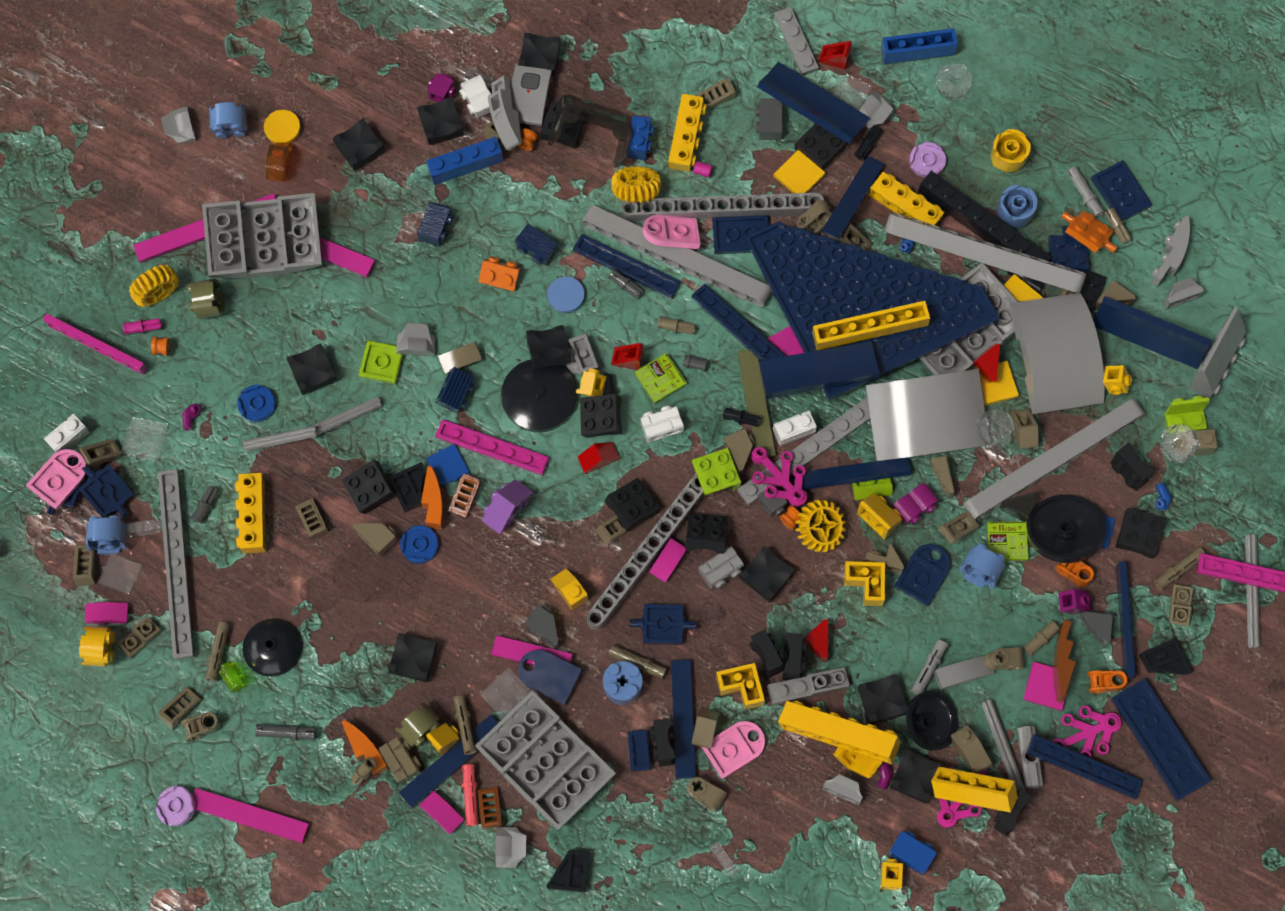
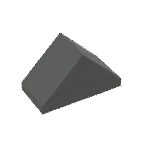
M1084 611L1078 619L1101 646L1105 648L1111 642L1112 615Z

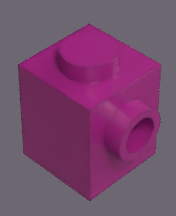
M437 73L435 78H431L428 84V97L435 102H441L446 98L453 97L456 88L454 80L449 75Z
M1072 589L1058 593L1060 612L1076 615L1084 611H1090V597L1087 591Z

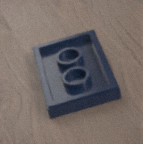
M1123 160L1091 176V181L1110 209L1115 207L1122 221H1126L1152 207V203Z
M768 215L712 218L714 254L751 253L745 237L769 226Z

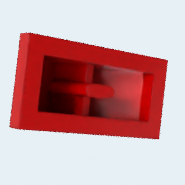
M844 41L823 45L818 61L822 64L845 70L852 42Z
M636 343L614 347L611 365L639 370L643 357V344Z
M997 343L990 346L972 361L975 368L979 369V373L991 384L997 382L1000 344Z
M613 442L594 443L577 456L584 474L620 460Z
M824 619L804 638L806 646L822 662H827L828 619Z

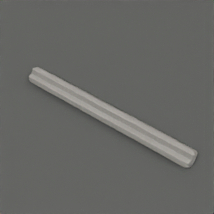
M1248 534L1245 536L1246 563L1258 566L1257 536ZM1246 584L1248 647L1258 648L1260 646L1258 587Z

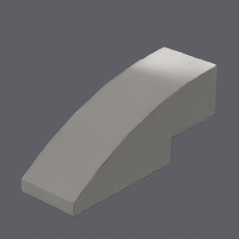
M980 656L936 669L934 676L940 691L993 675L995 671L987 668L984 662L985 656Z

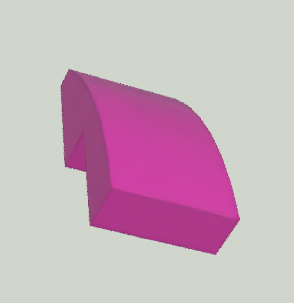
M670 538L649 572L663 582H666L685 553V546Z
M88 603L85 606V623L105 625L106 622L126 624L128 603Z
M434 791L419 804L432 820H435L447 834H451L464 820Z

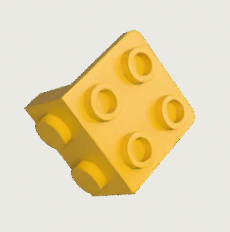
M839 747L833 754L846 769L866 778L872 777L883 762Z

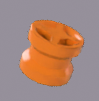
M521 129L522 143L517 146L531 151L534 147L533 143L537 140L538 136L529 129Z
M153 336L151 342L152 355L162 354L163 356H168L171 346L170 338L164 337L160 339L157 336Z
M789 506L787 512L781 514L779 518L787 528L793 530L796 527L795 521L800 520L797 515L800 512L793 506Z

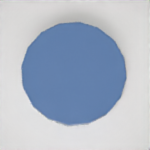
M564 276L557 278L550 284L547 297L550 306L560 313H571L581 307L584 302L585 292L578 280Z

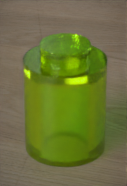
M229 661L220 667L219 674L231 693L241 690L248 684L247 679L236 662L231 663Z

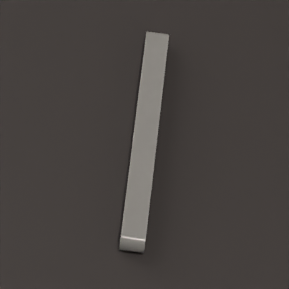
M819 193L654 198L642 203H626L624 201L621 206L622 218L630 222H645L648 217L653 215L697 218V220L715 217L768 215V217L801 216L812 206V202L824 200V198ZM779 203L782 207H775L774 204ZM799 203L801 206L795 207L792 204ZM761 204V205H763L764 207H763V208H757L755 205ZM721 205H724V206H726L727 208L722 210V209H719L718 207L721 206ZM744 205L745 208L739 209L737 206ZM701 206H706V207H708V209H707V210H701L700 207H701ZM668 207L671 210L667 212L663 208ZM688 207L689 210L683 211L681 208ZM651 208L652 211L646 212L644 209ZM627 209L634 210L632 213L626 212Z
M590 205L582 220V224L593 231L756 306L764 307L771 293V289L767 284L691 249L655 245L644 237L643 227L597 206Z
M893 212L889 213L884 229L885 232L1077 293L1081 292L1086 277L1084 272Z
M1135 398L1127 401L973 496L963 504L964 508L969 511L975 520L980 519L1135 423L1146 413Z
M696 473L588 612L587 624L590 629L600 630L666 546L670 538L673 537L689 516V513L693 511L703 498L702 488L695 485L699 481ZM692 496L694 500L692 502H686L684 500V497ZM678 510L682 512V515L675 517L672 513ZM667 525L671 528V530L669 532H663L661 530V527ZM656 540L659 542V545L651 547L649 542ZM644 555L648 560L646 562H639L637 558ZM633 570L636 572V575L629 578L626 576L627 571ZM620 585L624 587V591L617 593L614 591V588ZM604 601H611L613 603L610 608L602 606ZM593 616H598L601 618V621L595 624L590 619Z

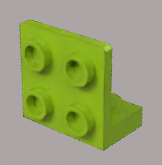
M1196 396L1190 400H1184V398L1173 400L1164 413L1168 435L1207 430L1204 409L1209 404L1210 398Z
M728 448L692 460L704 495H709L729 487L736 491L741 486L740 478Z

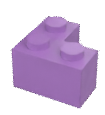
M516 479L510 483H505L502 489H497L491 496L493 500L485 508L482 522L501 534L510 527L516 514L527 506L534 492Z

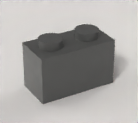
M760 98V104L756 105V116H759V122H756V133H759V140H781L782 102L777 99Z

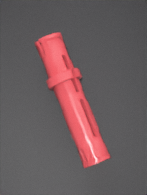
M468 764L462 766L466 826L479 825L476 787H478V784L475 782V765Z

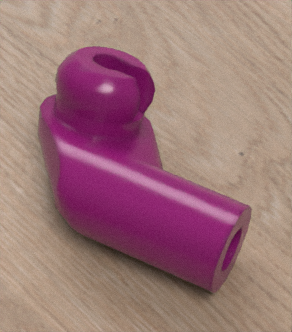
M191 404L183 411V430L190 431L193 429L192 420L201 411L199 404Z
M882 762L877 769L881 774L877 787L886 790L892 777V771L889 763Z

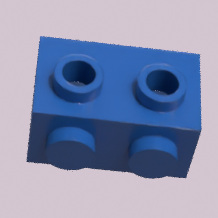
M633 115L628 142V158L646 160L647 152L650 153L652 142L649 141V136H653L654 125H651L650 117Z
M901 831L888 855L923 876L937 852L934 851V847L927 842L921 843L916 840L917 837L913 833Z

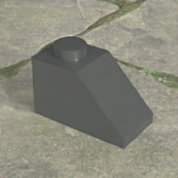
M537 605L525 621L524 626L537 637L558 649L559 643L554 615H552L553 611L546 606L541 607Z

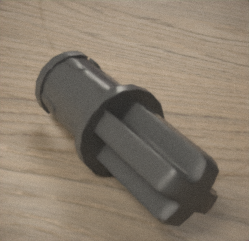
M613 269L612 274H609L608 279L621 287L620 290H625L635 299L642 295L643 290L631 282V278L627 279L616 269Z
M209 486L201 501L197 502L198 506L191 517L193 521L199 524L203 523L209 509H212L211 505L218 493L216 488Z

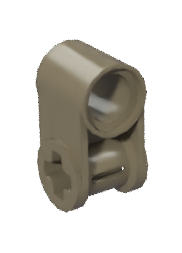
M824 200L816 201L799 217L797 227L817 235L832 214L828 203Z
M998 648L985 656V665L991 670L1012 671L1023 669L1022 648Z
M211 712L181 721V726H184L186 732V742L195 741L218 732L221 729L222 721ZM214 718V725L207 727V721Z
M700 777L693 778L687 787L688 794L715 812H717L727 795L722 789ZM697 784L701 785L700 790H697V792L693 790Z

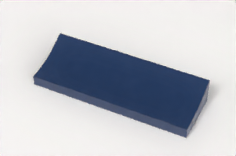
M777 62L757 85V88L848 144L863 133L870 117L780 62Z
M1104 296L1093 320L1095 328L1195 369L1199 367L1212 342L1211 339Z
M872 341L759 361L766 399L878 380L880 377Z

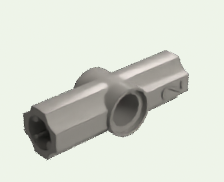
M1035 726L1017 728L1020 749L1019 760L1022 764L1025 788L1029 789L1043 786L1039 759L1034 757V761L1030 762L1025 758L1031 737L1034 734L1036 735Z

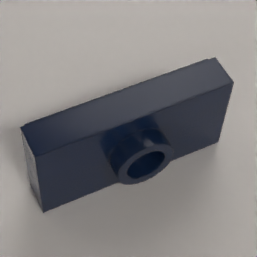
M647 730L627 732L631 772L650 771Z

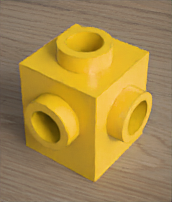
M1124 365L1105 366L1103 384L1110 394L1120 395L1121 393H1128L1129 386L1132 385V376Z

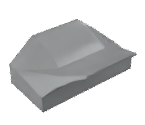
M874 91L859 110L870 117L865 128L870 131L872 126L883 124L894 108L890 105L889 100Z
M187 106L170 111L167 115L161 117L165 135L173 138L178 143V146L196 142Z
M1193 278L1174 283L1171 292L1168 293L1163 302L1165 310L1198 299L1204 290Z
M407 323L403 331L397 334L396 354L434 356L435 337L431 334L428 324Z
M583 334L568 339L571 363H567L566 366L569 373L583 375V372H588L589 368L599 370L587 335Z
M840 774L833 779L825 781L822 790L857 806L860 805L863 798L858 782Z
M497 827L496 868H517V864L526 857V835L519 832L517 827Z

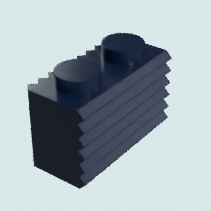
M429 202L417 232L418 240L437 247L440 246L441 241L445 242L447 237L446 228L452 224L454 218L451 208Z
M530 224L526 225L515 240L516 249L524 255L528 254L531 256L532 260L539 265L542 263L546 266L559 250L558 242Z
M456 367L450 369L435 403L454 413L463 410L467 403L465 397L467 393H471L474 387V383H472L474 376Z

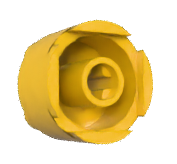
M1008 129L998 134L991 149L992 165L1004 172L1020 171L1025 165L1031 149V144L1027 140L1026 135L1015 129Z
M85 626L83 630L87 631L85 635H81L79 648L80 658H84L81 665L107 667L109 662H114L115 652L112 651V644L116 641V631H112L110 627Z

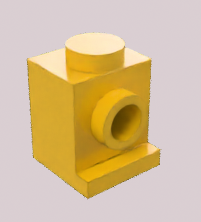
M589 368L588 372H583L580 390L576 389V393L589 397L603 395L607 376L599 374V370Z
M886 859V862H882L880 889H902L903 863H898L896 859ZM889 871L893 872L894 878H889L887 873Z

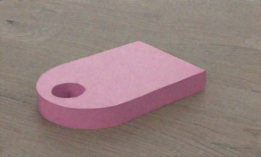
M653 215L644 222L643 235L649 242L655 245L699 249L700 247L697 218Z
M60 450L50 457L26 484V487L57 511L84 480L86 473L82 468L85 467L87 469L85 466L86 462L74 450ZM72 457L79 459L78 464L75 466L68 465V461Z
M742 721L716 735L711 749L701 748L723 780L761 755L765 745V737L762 730L756 724ZM751 731H755L759 735V739L755 742L748 739L747 735Z

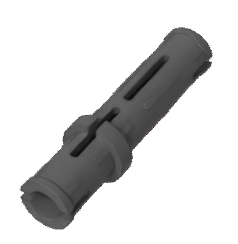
M256 724L257 729H255L256 737L290 738L293 741H298V739L316 740L314 735H317L315 727L307 728L299 727V725L291 727Z

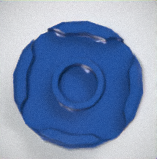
M252 385L241 392L237 405L243 418L256 423L270 418L274 413L276 401L271 390L262 385Z
M418 525L404 532L400 540V549L408 561L415 564H424L435 557L439 549V542L436 534L429 527Z

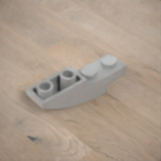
M503 75L491 83L492 94L488 96V103L497 133L504 147L509 151L522 142L518 111L512 108L509 77Z
M1185 215L1183 220L1179 219L1173 227L1176 231L1173 235L1169 233L1164 241L1166 246L1163 251L1166 253L1161 259L1163 264L1161 267L1157 266L1151 275L1154 277L1151 284L1158 287L1166 273L1174 276L1184 258L1190 236V221L1187 215Z
M845 667L809 674L802 678L772 683L767 686L771 703L775 705L785 703L786 701H801L847 688L850 685Z

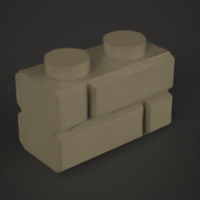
M396 737L378 749L399 785L420 774L418 768L421 765L415 756L411 758L409 755L410 747L405 740L401 741L399 737Z

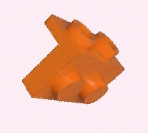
M489 256V258L483 260L478 282L515 291L522 267H519L516 262L507 261V263L500 262V259L497 257Z

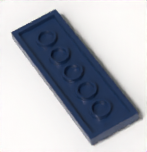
M1146 679L1139 681L1111 698L1114 706L1176 802L1212 781Z

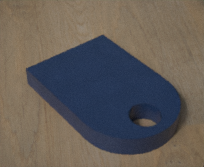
M925 544L918 547L902 571L894 588L928 607L950 567V560L946 551L934 544ZM932 551L938 552L940 559L932 560L929 553Z
M533 650L526 653L518 666L519 677L527 687L564 705L582 671V668L544 650ZM528 659L535 663L532 671L524 668V663Z

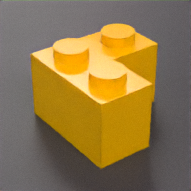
M845 562L844 586L863 587V606H883L884 562Z
M755 663L716 672L720 696L740 691L744 710L764 706L765 700Z

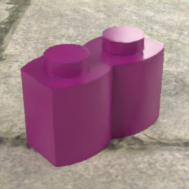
M924 482L896 501L892 508L901 514L902 521L906 526L910 523L914 525L922 519L920 517L926 512L930 514L937 508L938 499Z

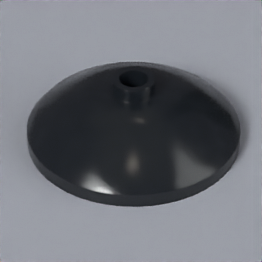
M266 619L260 621L248 631L243 641V656L246 663L254 672L262 676L277 677L289 672L297 664L301 656V638L296 629L284 620ZM269 642H273V646L271 648L267 647V644Z
M924 691L917 694L911 700L907 709L906 723L909 734L914 742L921 748L929 751L941 750L947 747L952 742L951 735L957 730L956 712L949 699L937 691Z

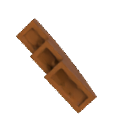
M1065 619L1058 632L1053 661L1056 701L1059 703L1065 697L1076 661L1068 659L1073 641L1066 639L1071 622Z

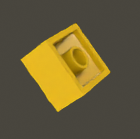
M873 493L859 504L857 515L884 540L901 524V514L896 509H891L887 505V501L880 495L877 496Z

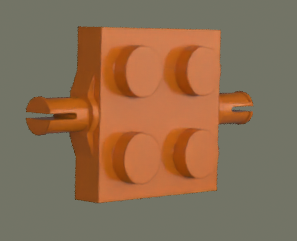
M1083 210L1079 216L1073 217L1065 211L1061 218L1070 223L1065 232L1096 253L1099 249L1105 247L1114 253L1118 248L1109 242V238L1114 231L1106 224L1094 218L1090 213Z

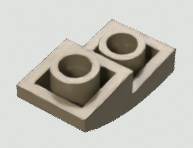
M476 342L438 356L445 374L449 373V370L453 367L459 369L483 359Z
M1172 585L1169 623L1189 626L1193 587Z
M148 616L134 626L131 633L117 642V646L129 659L139 653L161 631Z

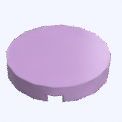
M924 142L915 146L910 153L909 164L915 174L924 178L931 170L939 175L946 165V155L942 151L943 149L932 142Z
M172 786L160 794L158 805H156V812L162 823L172 827L181 826L192 818L196 802L194 795L188 789Z

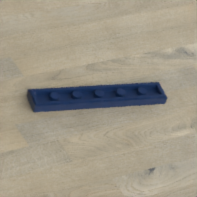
M869 156L866 158L825 224L823 232L840 239L883 169L884 163Z
M583 234L580 235L573 248V252L612 271L616 269L623 276L631 278V280L670 299L674 297L681 284V281Z
M703 284L691 295V299L760 361L785 356L706 284Z
M908 457L809 470L803 476L802 489L911 475V468Z
M1119 561L1115 568L1123 672L1127 676V681H1131L1136 676L1128 572L1126 561Z
M691 660L671 661L675 773L676 779H693L696 777L695 748L692 745L694 725Z
M489 715L472 730L475 745L498 724L492 715ZM460 740L403 788L399 794L411 808L415 807L475 756L479 750L476 748V753L464 755L462 740Z
M1032 735L1026 754L1129 798L1137 799L1143 780L1040 736Z

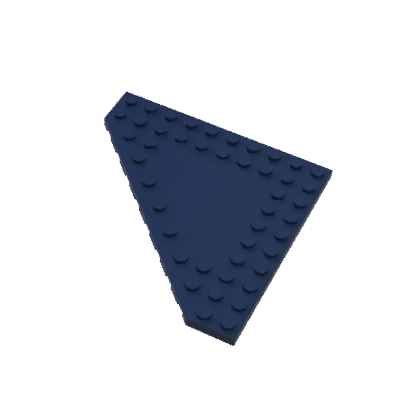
M779 221L745 237V241L803 353L817 351L812 334L813 326L926 301L930 316L928 326L841 345L847 346L872 341L881 377L990 326L1000 319L983 287L980 285H972L958 278L938 274V272L912 266L911 263L887 258L885 255L873 251H865L848 243L843 244L823 235L818 236L798 227L793 228ZM870 381L823 389L829 401Z

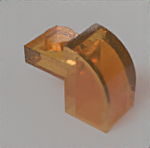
M284 142L275 143L274 145L270 144L266 159V179L285 181L288 175L289 158L293 153V145H287Z

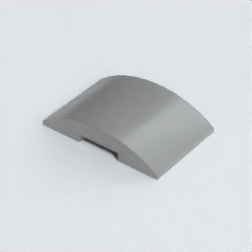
M315 193L278 196L277 199L243 203H240L239 200L202 204L209 277H265L303 271L322 265Z
M980 263L962 277L961 280L972 285L982 286L1000 319L990 326L919 358L933 375L972 370L975 368L972 361L990 346L997 343L1001 347L1015 335L1009 303L1017 302V300L983 263Z
M1081 293L1009 303L1016 340H1020L1027 373L1025 383L1032 415L1103 404L1105 385L1103 384L1104 370L1101 349L1091 313Z
M979 369L865 385L876 461L990 445Z
M533 690L475 745L480 753L511 786L558 831L616 775Z

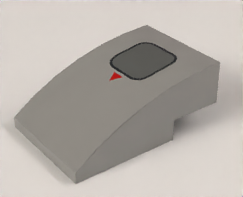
M515 65L510 90L512 108L518 111L519 123L542 126L552 80V70Z

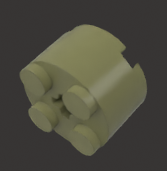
M216 278L188 284V291L192 299L189 301V307L191 312L195 311L197 319L223 315L222 312L225 311L224 296L218 290L221 286Z
M424 702L421 703L423 708L419 710L416 707L401 722L403 726L401 729L398 727L395 729L411 747H420L426 741L424 736L429 731L431 732L441 726L438 723L440 718Z

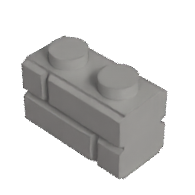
M730 546L724 550V554L719 553L699 566L698 571L711 590L715 587L719 589L727 583L725 580L730 577L733 579L738 577L744 569V564Z

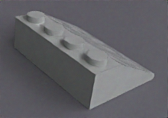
M1234 307L1222 325L1188 388L1205 398H1210L1212 394L1216 395L1221 387L1218 384L1220 379H1225L1229 372V369H1227L1228 364H1233L1238 355L1235 353L1237 347L1241 349L1246 340L1243 337L1246 329L1238 308Z

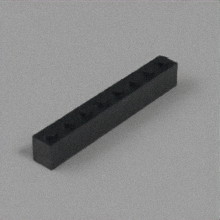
M932 170L920 183L918 190L920 195H923L927 200L939 206L945 213L984 241L1046 261L1051 260L1052 256Z

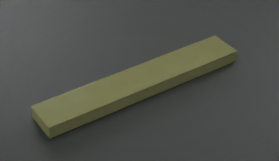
M749 350L737 351L748 414L761 418L759 427L750 425L754 449L762 447L767 451V457L773 458L776 454L758 358Z

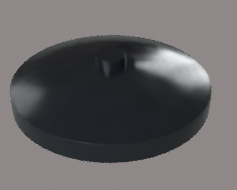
M530 359L515 366L506 376L501 389L502 406L507 417L521 429L538 433L548 432L563 425L572 415L577 402L576 384L572 375L562 365L533 369Z
M1057 495L1046 498L1038 503L1028 516L1027 537L1030 544L1040 555L1055 562L1076 563L1086 560L1098 552L1105 539L1106 524L1102 513L1095 505L1081 497Z

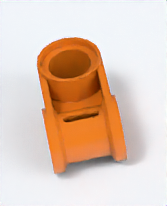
M1082 561L1069 563L1067 567L1068 563H1060L1055 566V570L1060 575L1068 578L1079 587H1087L1094 576L1093 569ZM1085 573L1088 576V579H1081L1079 574Z
M1095 670L1087 672L1090 677L1091 687L1089 693L1119 692L1127 683V676L1122 671ZM1112 678H1120L1122 684L1115 685Z

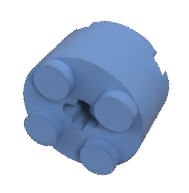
M223 102L215 104L213 109L212 107L209 108L210 131L216 134V138L224 139L227 138V135H234L235 137L245 136L247 131L245 105L241 104V107H238L234 102Z
M1013 185L1005 189L997 206L999 219L1013 229L1029 224L1037 209L1038 200L1035 193L1030 188L1021 187V185Z
M113 515L109 518L97 516L89 518L86 527V549L92 552V549L97 550V554L110 555L120 553L121 548L125 550L126 524L121 521V517Z
M977 544L976 547L970 548L959 571L960 573L962 571L965 573L964 578L970 583L982 588L984 585H988V589H992L1005 568V557L999 553H993L983 544Z
M619 661L609 665L603 676V689L606 696L613 703L618 705L630 704L642 692V675L634 664ZM621 680L626 682L623 687L619 683Z

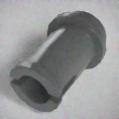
M689 354L685 355L682 366H686V369L690 367L705 371L707 360L696 358Z

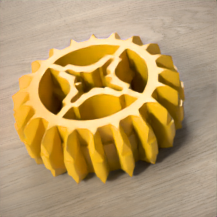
M631 165L629 168L624 167L623 170L619 169L618 172L614 173L611 180V189L615 198H619L620 201L625 200L626 203H642L643 201L648 202L649 199L653 200L658 196L661 188L660 175L657 174V171L652 168H646V166L639 167L638 165L633 167Z
M154 266L152 269H148L146 272H142V275L136 277L137 279L129 287L130 296L138 306L149 307L152 304L155 305L170 296L172 292L176 291L180 280L171 266Z
M815 500L814 503L809 502L807 507L801 508L803 513L797 514L800 520L795 521L796 524H799V528H796L795 531H800V535L797 538L803 539L802 544L808 545L807 549H814L815 552H827L828 549L833 550L835 548L834 545L840 544L839 539L845 538L841 534V532L846 531L845 528H842V524H845L846 521L841 520L844 514H838L840 508L834 507V503H828L827 500ZM820 524H826L822 528H815V526H820ZM811 531L815 533L816 538H818V540L813 537Z

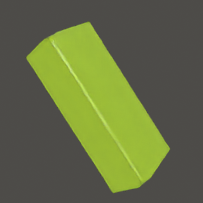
M891 478L852 483L855 500L865 499L873 493L882 497L893 494Z

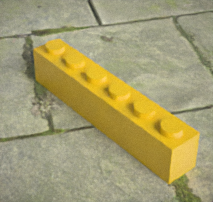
M926 301L815 325L813 326L812 334L816 350L818 351L929 325L930 316Z
M786 701L778 720L783 730L889 764H893L901 743L897 734L893 731H881L874 725H862L855 719H843L836 713H824L820 708L805 707L803 703L798 701Z

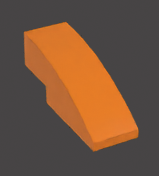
M428 466L421 500L422 507L428 509L425 523L429 528L442 530L444 518L442 495L436 475L432 467Z
M346 720L342 721L358 761L367 757L373 758L376 761V767L371 771L373 776L388 770L382 756L365 734Z

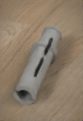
M1078 167L1070 168L1067 174L1082 196L1084 205L1088 206L1094 218L1102 216L1105 211L1099 204L1097 195L1093 194Z
M937 639L932 652L927 655V661L912 689H910L911 693L917 695L924 691L937 665H940L942 662L941 658L948 648L947 643Z

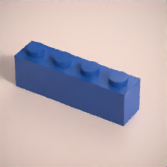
M955 28L883 37L881 43L883 63L955 55L958 46Z
M493 137L426 160L432 182L434 185L501 163L503 162V156L497 138Z

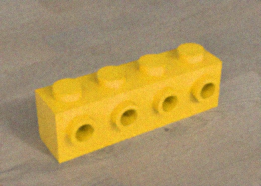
M682 94L668 160V168L690 172L691 166H695L696 155H694V150L699 147L700 138H697L698 132H702L703 121L700 120L701 115H705L707 104H704V97Z
M882 172L870 188L869 196L894 213L938 226L943 218L944 212L939 206L932 205L923 195H917L908 185L901 184L891 174Z
M262 473L238 474V481H235L236 492H239V499H236V510L239 511V518H236V528L239 529V536L236 537L237 548H240L243 554L266 552L265 478Z
M938 767L931 780L935 798L1010 813L1018 799L1015 781L944 767Z

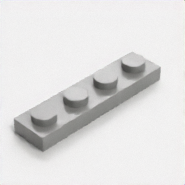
M789 7L774 12L776 22L800 75L805 76L818 71L819 67L792 8Z

